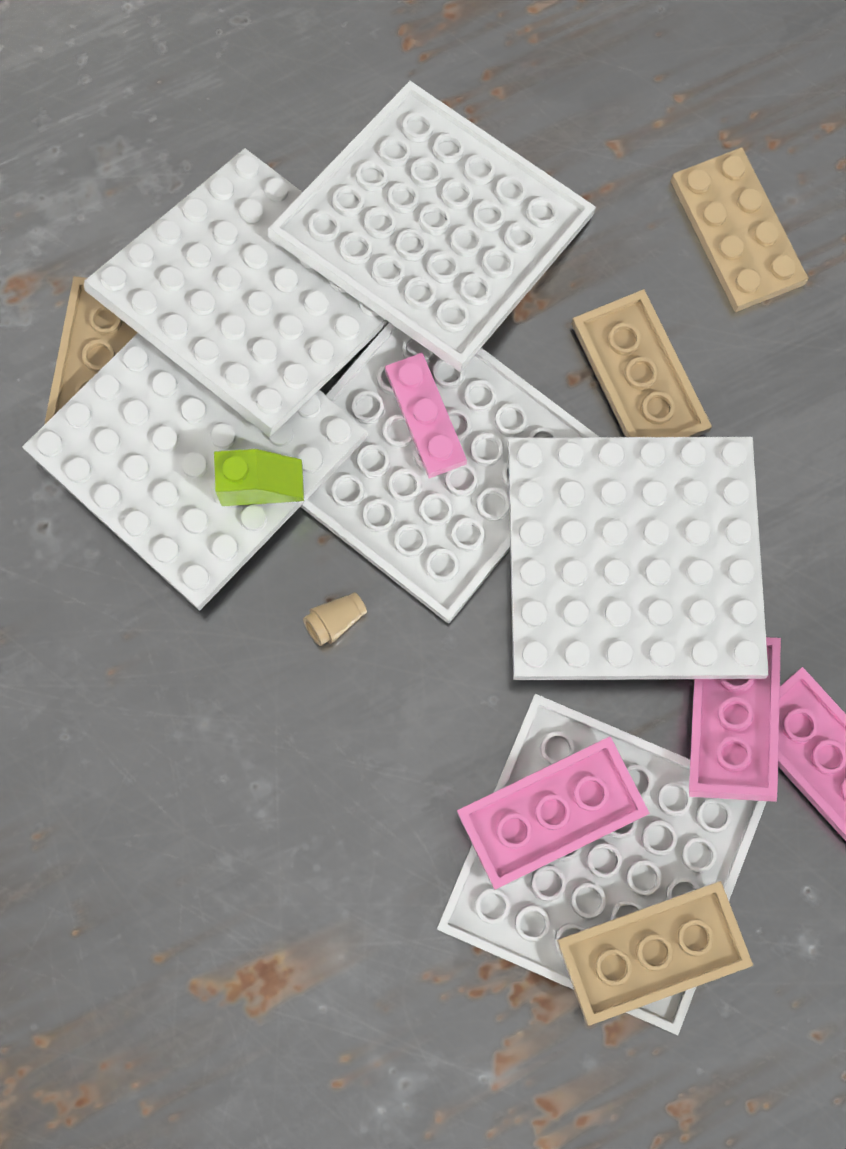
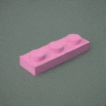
M423 353L385 366L386 375L428 478L466 465V456Z

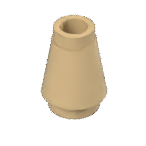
M354 592L349 596H344L311 608L309 610L310 614L303 618V622L317 645L321 646L326 642L332 644L356 623L361 616L365 615L367 609L359 595Z

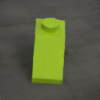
M259 449L214 451L215 492L221 506L304 501L302 459Z

